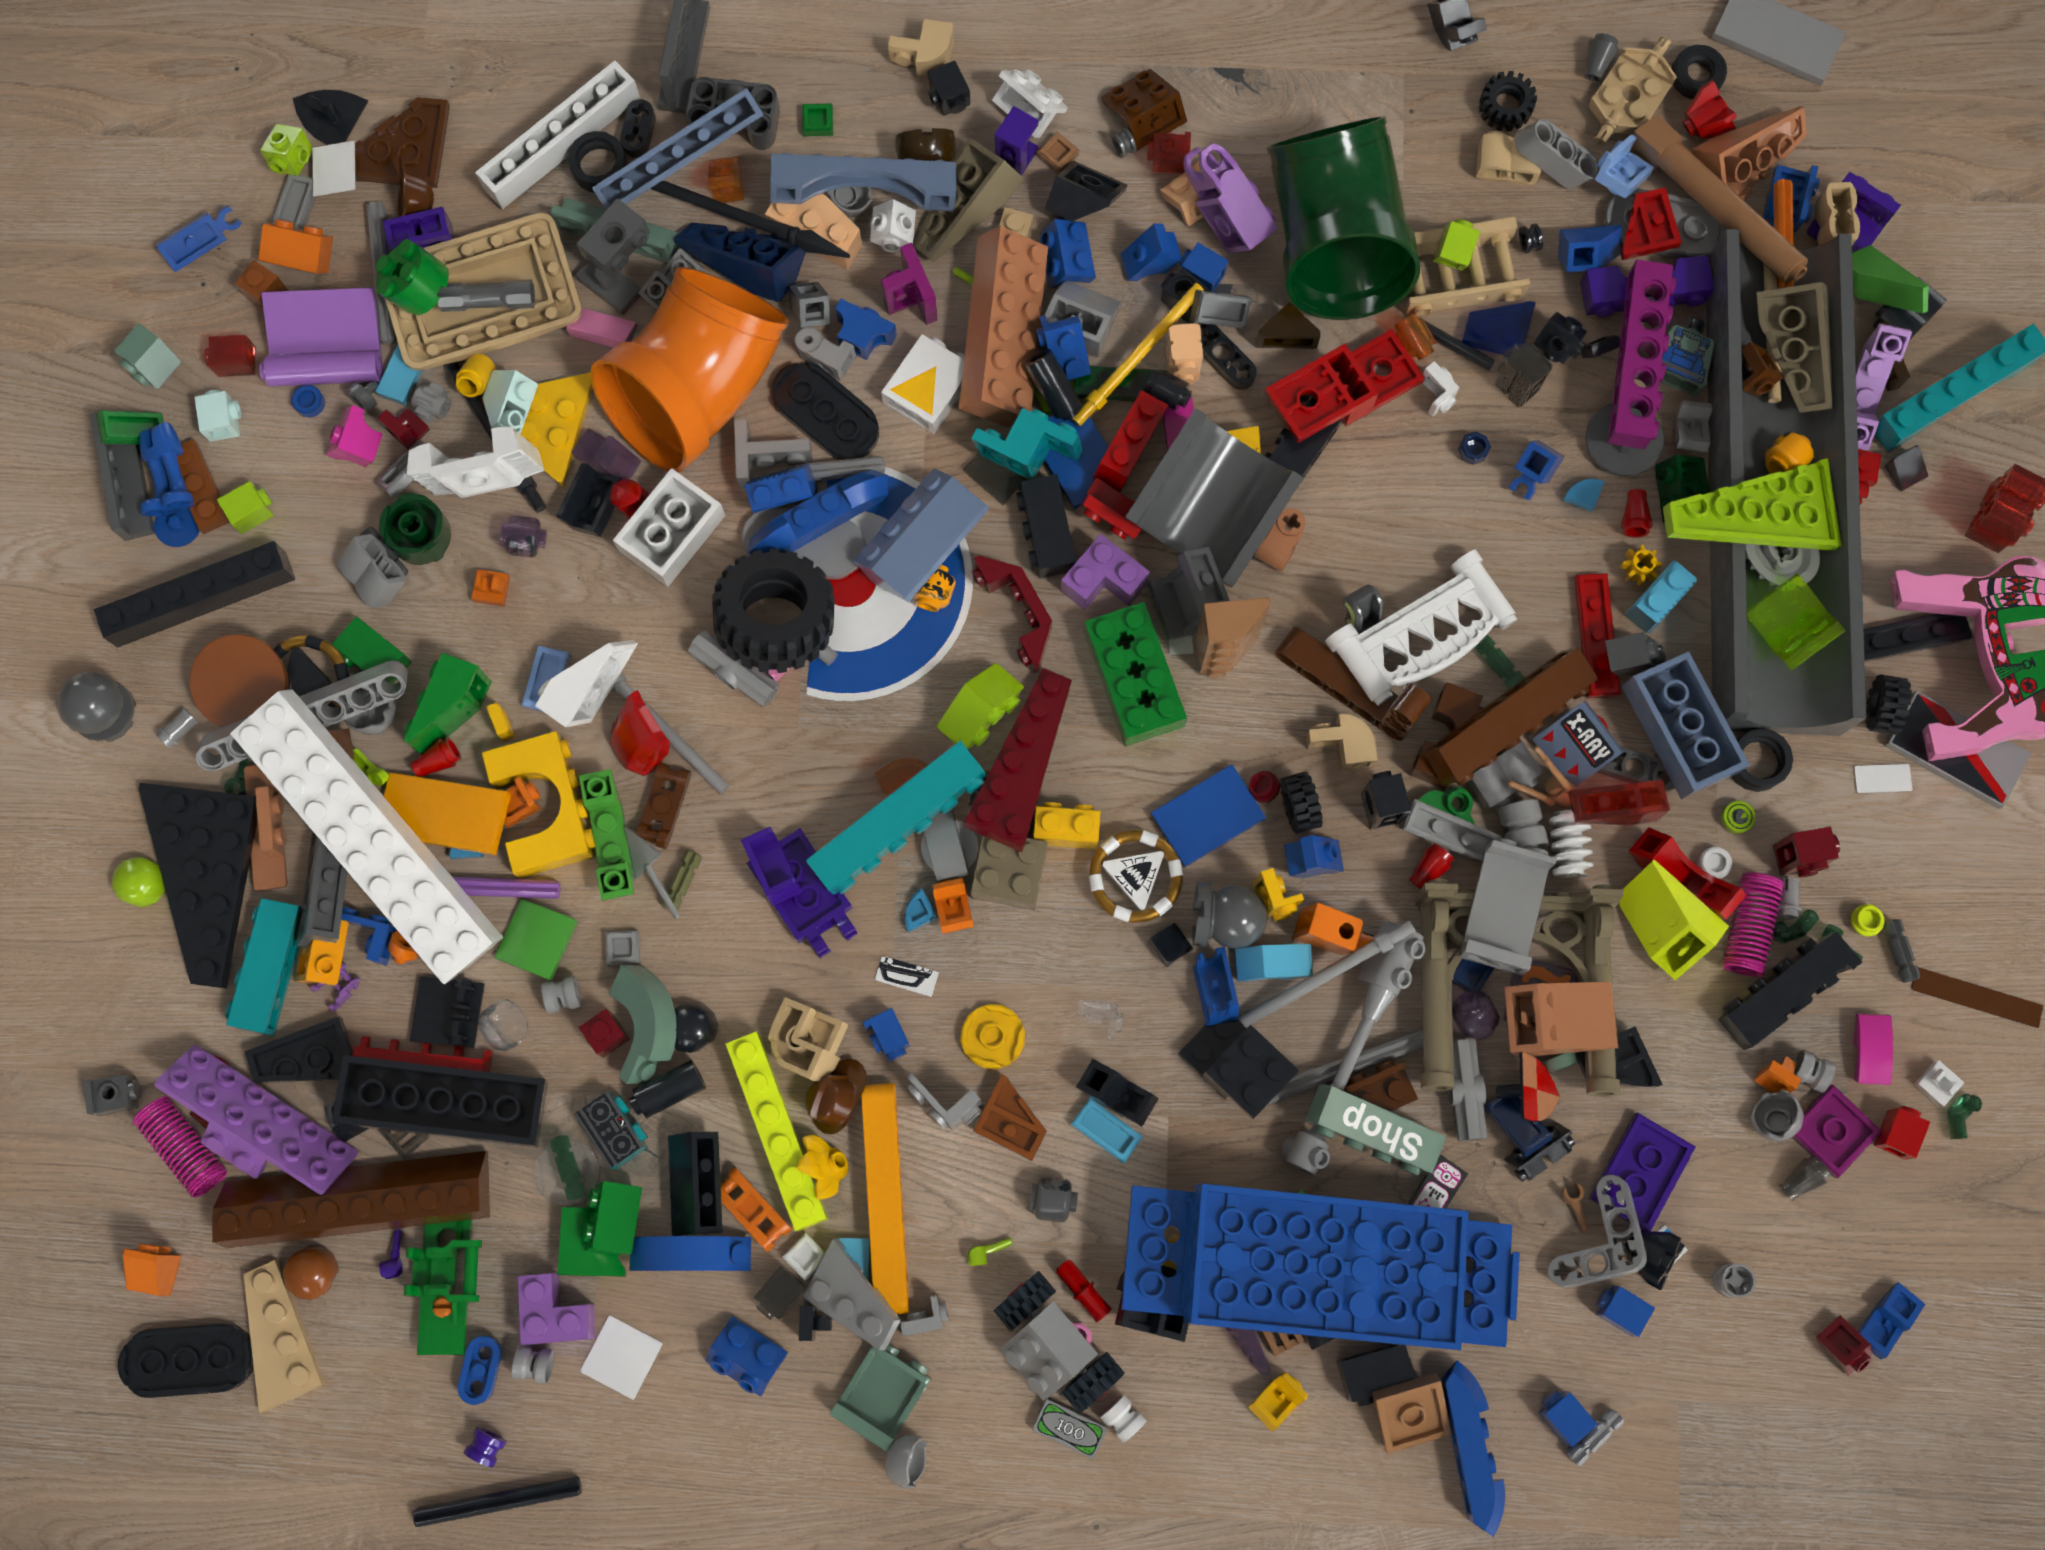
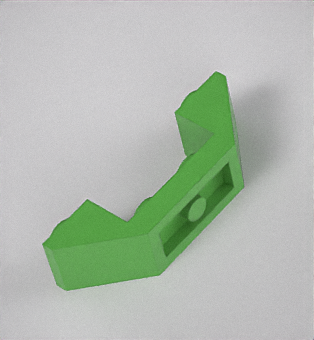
M608 769L579 775L584 807L590 814L599 864L596 874L601 900L606 901L634 895V870L624 829L626 827L625 817L612 770Z

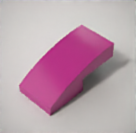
M1856 1013L1853 1045L1857 1047L1854 1080L1861 1084L1891 1085L1893 1070L1892 1017L1888 1014Z

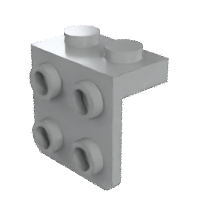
M912 1073L907 1076L911 1084L906 1088L921 1105L926 1101L933 1108L929 1111L930 1115L943 1130L949 1126L954 1131L963 1122L968 1126L981 1114L979 1108L983 1104L972 1089L946 1112Z

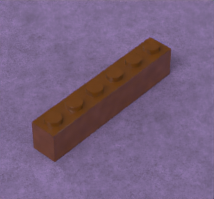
M1579 647L1563 650L1423 753L1443 785L1451 783L1462 785L1475 776L1473 771L1477 768H1484L1494 763L1498 759L1497 753L1503 749L1506 751L1521 742L1520 736L1524 733H1532L1544 725L1543 719L1547 716H1555L1567 708L1566 702L1570 699H1578L1590 691L1588 686L1598 678Z

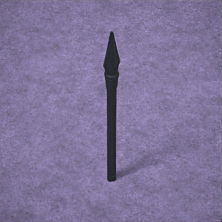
M664 180L650 188L774 234L776 237L792 245H798L805 252L850 258L849 253L812 230H801L799 227L783 223L779 224Z

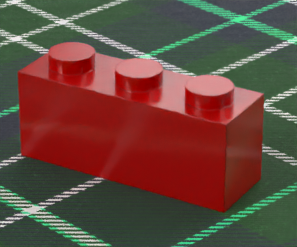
M1141 390L1099 463L1093 479L1098 478L1118 492H1121L1168 405Z

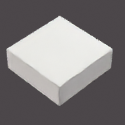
M805 1233L783 1256V1259L807 1281L816 1272L825 1251Z

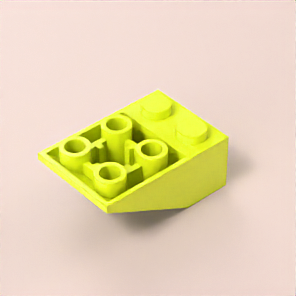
M1656 860L1648 864L1623 888V897L1619 903L1620 908L1649 957L1675 981L1713 949L1729 928L1722 919Z

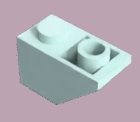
M493 370L482 398L491 427H513L521 434L538 383L516 370Z

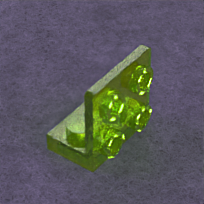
M1799 574L1793 575L1746 610L1748 619L1777 657L1791 671L1845 632L1841 624L1827 612Z

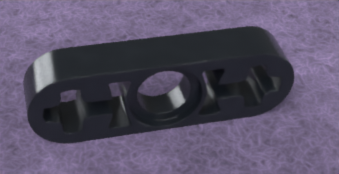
M1197 323L1200 325V329L1206 328L1205 336L1201 334L1203 357L1234 388L1245 390L1251 387L1257 373L1255 364L1217 325ZM1209 339L1211 342L1208 347H1205L1207 345V340ZM1217 346H1224L1229 350L1230 355L1226 359H1217L1212 351ZM1234 358L1237 359L1235 362V367L1232 365ZM1237 369L1241 372L1246 369L1248 371L1247 379L1243 376L1238 379L1236 377Z

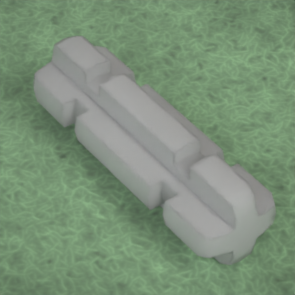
M1609 1409L1601 1417L1603 1420L1596 1422L1598 1425L1584 1436L1578 1444L1567 1450L1566 1454L1572 1462L1579 1466L1590 1458L1588 1456L1589 1453L1594 1454L1612 1436L1611 1432L1617 1431L1624 1424L1623 1418L1617 1411Z

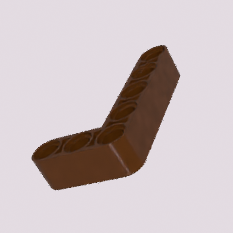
M1293 627L1275 651L1276 657L1285 665L1397 741H1403L1431 701V697L1422 688L1412 683H1407L1399 695L1392 692L1393 696L1377 706L1375 702H1371L1339 654L1332 652L1326 645L1297 627Z

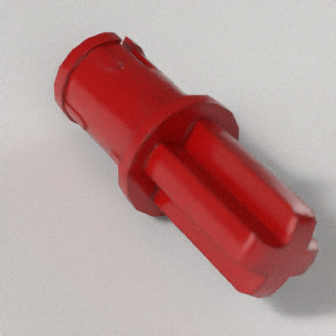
M1065 1260L1058 1266L1056 1273L1073 1292V1299H1078L1095 1322L1100 1321L1112 1310L1094 1288L1095 1283L1093 1281L1089 1282L1072 1260Z

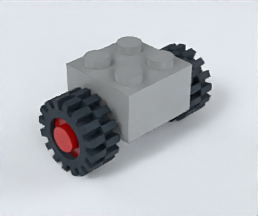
M1038 1271L1024 1284L1021 1283L1008 1295L1004 1302L993 1310L1010 1332L1028 1316L1031 1319L1030 1322L999 1349L1004 1353L1008 1363L1016 1368L1027 1381L1029 1388L1043 1401L1076 1375H1079L1061 1393L1080 1414L1109 1391L1125 1372L1108 1352L1104 1353L1088 1367L1087 1364L1098 1353L1054 1301L1043 1311L1039 1308L1056 1290L1042 1273Z

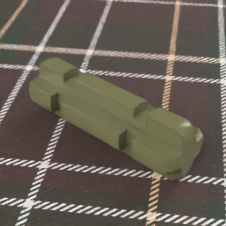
M691 850L684 852L681 859L682 865H678L668 887L670 891L667 894L677 911L682 903L681 897L685 896L695 875L694 869H698L702 860L700 854ZM662 899L661 905L664 908L668 909L666 903Z

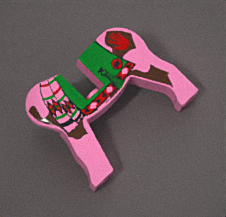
M2016 556L2007 560L1987 576L1982 577L1953 574L1923 576L1905 569L1895 571L1889 579L1895 609L1974 618V635L1979 661L1986 681L1995 696L1992 701L1960 725L1946 726L1939 722L1928 724L1922 730L1928 761L1979 754L1995 744L2008 740H2039L2045 738V650L2011 655L2014 648L2013 639L2010 633H2006V630L2045 624V562L2031 556Z

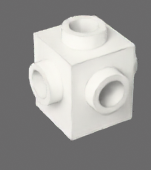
M894 199L873 207L870 241L888 252H897L901 246L908 243L913 244L916 210Z

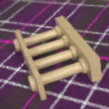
M1515 217L1472 223L1474 229L1480 230L1469 264L1474 287L1456 290L1452 268L1438 263L1444 292L1426 295L1420 268L1419 279L1413 288L1414 297L1408 299L1404 310L1405 316L1415 314V316L1423 317L1438 310L1500 300L1515 302L1524 297L1531 284L1530 279L1516 280L1508 243L1512 241L1518 228ZM1444 228L1414 233L1419 257L1428 254L1435 256ZM1492 244V246L1496 247L1504 282L1486 285L1478 248Z

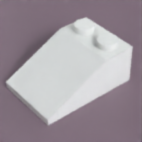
M634 640L611 642L604 645L555 677L547 680L538 692L540 698L535 706L564 727L591 723L638 643Z

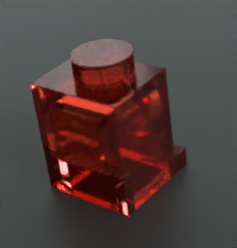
M1185 132V135L1154 133V142H1148L1147 160L1153 161L1152 172H1185L1184 156L1190 152L1191 132Z

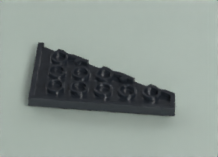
M140 783L139 792L190 984L227 989L258 819L256 796Z

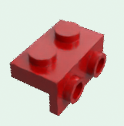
M1096 478L1079 503L1086 508L1083 514L1097 523L1104 519L1112 524L1109 530L1123 540L1127 536L1135 539L1141 528L1125 518L1134 501Z

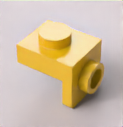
M1284 1371L1269 1382L1248 1408L1273 1432L1299 1404L1307 1399L1308 1394L1303 1390L1301 1383L1295 1377L1290 1376Z

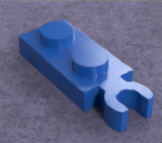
M224 205L218 210L215 218L212 219L209 213L205 212L155 245L172 269L177 272L226 241L227 238L222 233L224 230H235L242 223L239 218L232 222L225 221V215L231 212L232 209L229 205Z

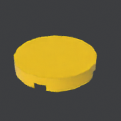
M987 1004L977 1008L967 1016L961 1028L960 1041L965 1055L972 1063L984 1069L998 1070L1011 1065L1020 1056L1025 1044V1030L1021 1020L1013 1010L1003 1005Z

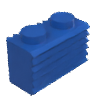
M807 463L803 466L787 468L785 471L782 469L774 474L770 473L762 477L759 476L756 479L752 478L745 485L753 513L810 498L818 492L811 467Z

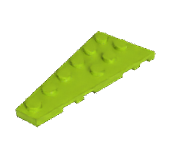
M1828 458L1819 460L1814 464L1797 466L1789 471H1779L1744 481L1732 487L1719 488L1707 494H1698L1669 502L1663 507L1667 538L1831 551L1842 546Z

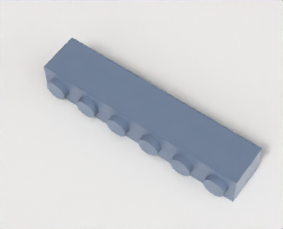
M746 88L592 187L606 210L617 198L624 204H627L764 114Z

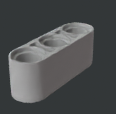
M1540 119L1515 134L1514 141L1517 150L1568 189H1573L1595 178L1599 172L1596 158L1547 119Z

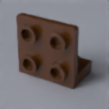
M1152 69L1138 73L1131 80L1113 87L1110 92L1101 96L1102 103L1124 121L1125 126L1130 130L1137 151L1188 122L1180 92Z

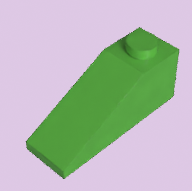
M1872 245L1852 253L1853 295L1856 298L1922 314L1928 311L1929 286Z

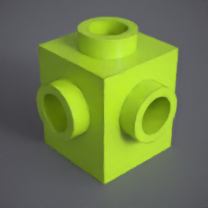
M276 123L260 151L273 172L298 176L304 165L308 162L313 147L302 128Z

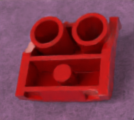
M637 690L626 698L625 705L619 712L615 722L612 723L609 744L626 770L646 776L654 772L658 764L669 754L670 741L662 732Z

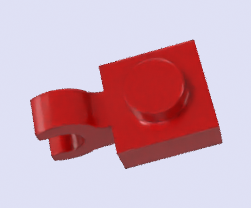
M1858 449L1859 500L1861 505L1862 498L1866 499L1868 497L1869 486L1873 487L1878 481L1882 454Z

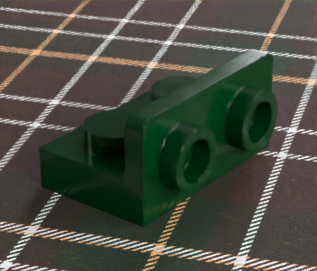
M1674 455L1655 465L1663 523H1665L1663 507L1669 502L1709 493L1704 458Z

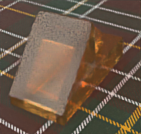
M739 156L709 160L708 181L710 190L713 191L714 199L723 203L744 200Z

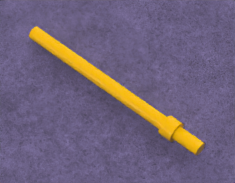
M1195 283L1100 388L1098 390L1094 389L1086 397L1087 402L1079 409V413L1071 418L1076 425L1081 427L1095 410L1100 411L1108 402L1106 398L1167 333L1169 327L1174 325L1193 304L1195 291L1204 290L1198 283Z

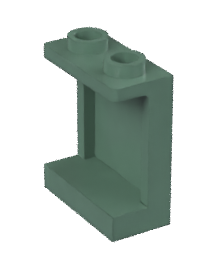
M888 1344L886 1350H878L874 1346L870 1347L869 1352L829 1414L885 1451L889 1449L931 1380L926 1375L929 1370L927 1367L914 1359H911L909 1363L898 1357L900 1350L891 1344Z

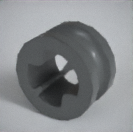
M1127 127L1122 128L1121 133L1116 131L1111 133L1113 145L1121 158L1126 157L1127 152H1136L1134 138Z

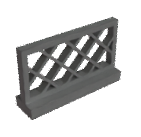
M674 0L658 75L661 82L658 99L659 110L686 114L690 88L696 80L711 8L709 1Z

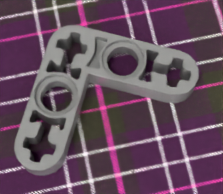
M1606 1175L1599 1180L1596 1187L1609 1244L1554 1258L1549 1264L1548 1275L1555 1284L1563 1288H1573L1636 1273L1645 1266L1647 1254L1628 1183L1619 1176ZM1614 1183L1617 1187H1621V1191L1616 1192V1197L1619 1204H1626L1625 1208L1616 1207L1613 1197L1606 1194V1191L1611 1189L1610 1184ZM1625 1214L1630 1219V1226L1625 1232L1618 1233L1613 1228V1221L1616 1216ZM1617 1239L1627 1240L1630 1250L1637 1253V1256L1632 1259L1633 1264L1630 1265L1627 1261L1622 1260V1256L1627 1255V1250L1624 1243H1617ZM1601 1255L1606 1261V1266L1602 1272L1594 1274L1589 1269V1261L1593 1256ZM1565 1264L1569 1268L1581 1267L1585 1276L1582 1277L1581 1272L1574 1271L1568 1273V1279L1565 1280V1278L1558 1276V1272L1562 1271V1265Z

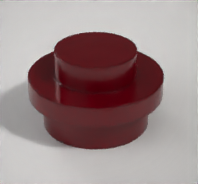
M1260 771L1251 777L1249 791L1255 800L1267 803L1277 797L1280 791V781L1274 773Z

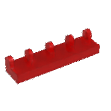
M362 1036L360 1046H354L352 1056L490 1072L493 1050L485 1049L482 1059L463 1057L464 1047L461 1046L455 1047L453 1056L431 1054V1043H423L421 1053L399 1050L400 1041L398 1039H391L389 1049L370 1047V1036Z

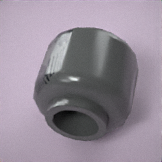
M1041 1177L1038 1184L1032 1183L1029 1210L1034 1211L1035 1217L1039 1220L1065 1222L1068 1219L1069 1212H1076L1078 1192H1072V1184L1067 1179Z

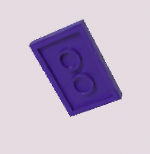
M1637 1112L1633 1115L1599 1180L1606 1175H1616L1628 1183L1640 1229L1651 1231L1696 1146ZM1614 1183L1610 1184L1611 1189L1606 1191V1194L1613 1197L1616 1207L1625 1208L1626 1204H1619L1616 1197V1192L1621 1191V1187H1617ZM1596 1184L1588 1199L1599 1205ZM1618 1215L1620 1218L1630 1223V1219L1627 1215Z

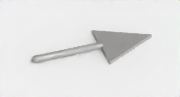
M627 826L624 827L635 879H638L647 871L673 917L679 918L680 915L651 867L662 853Z

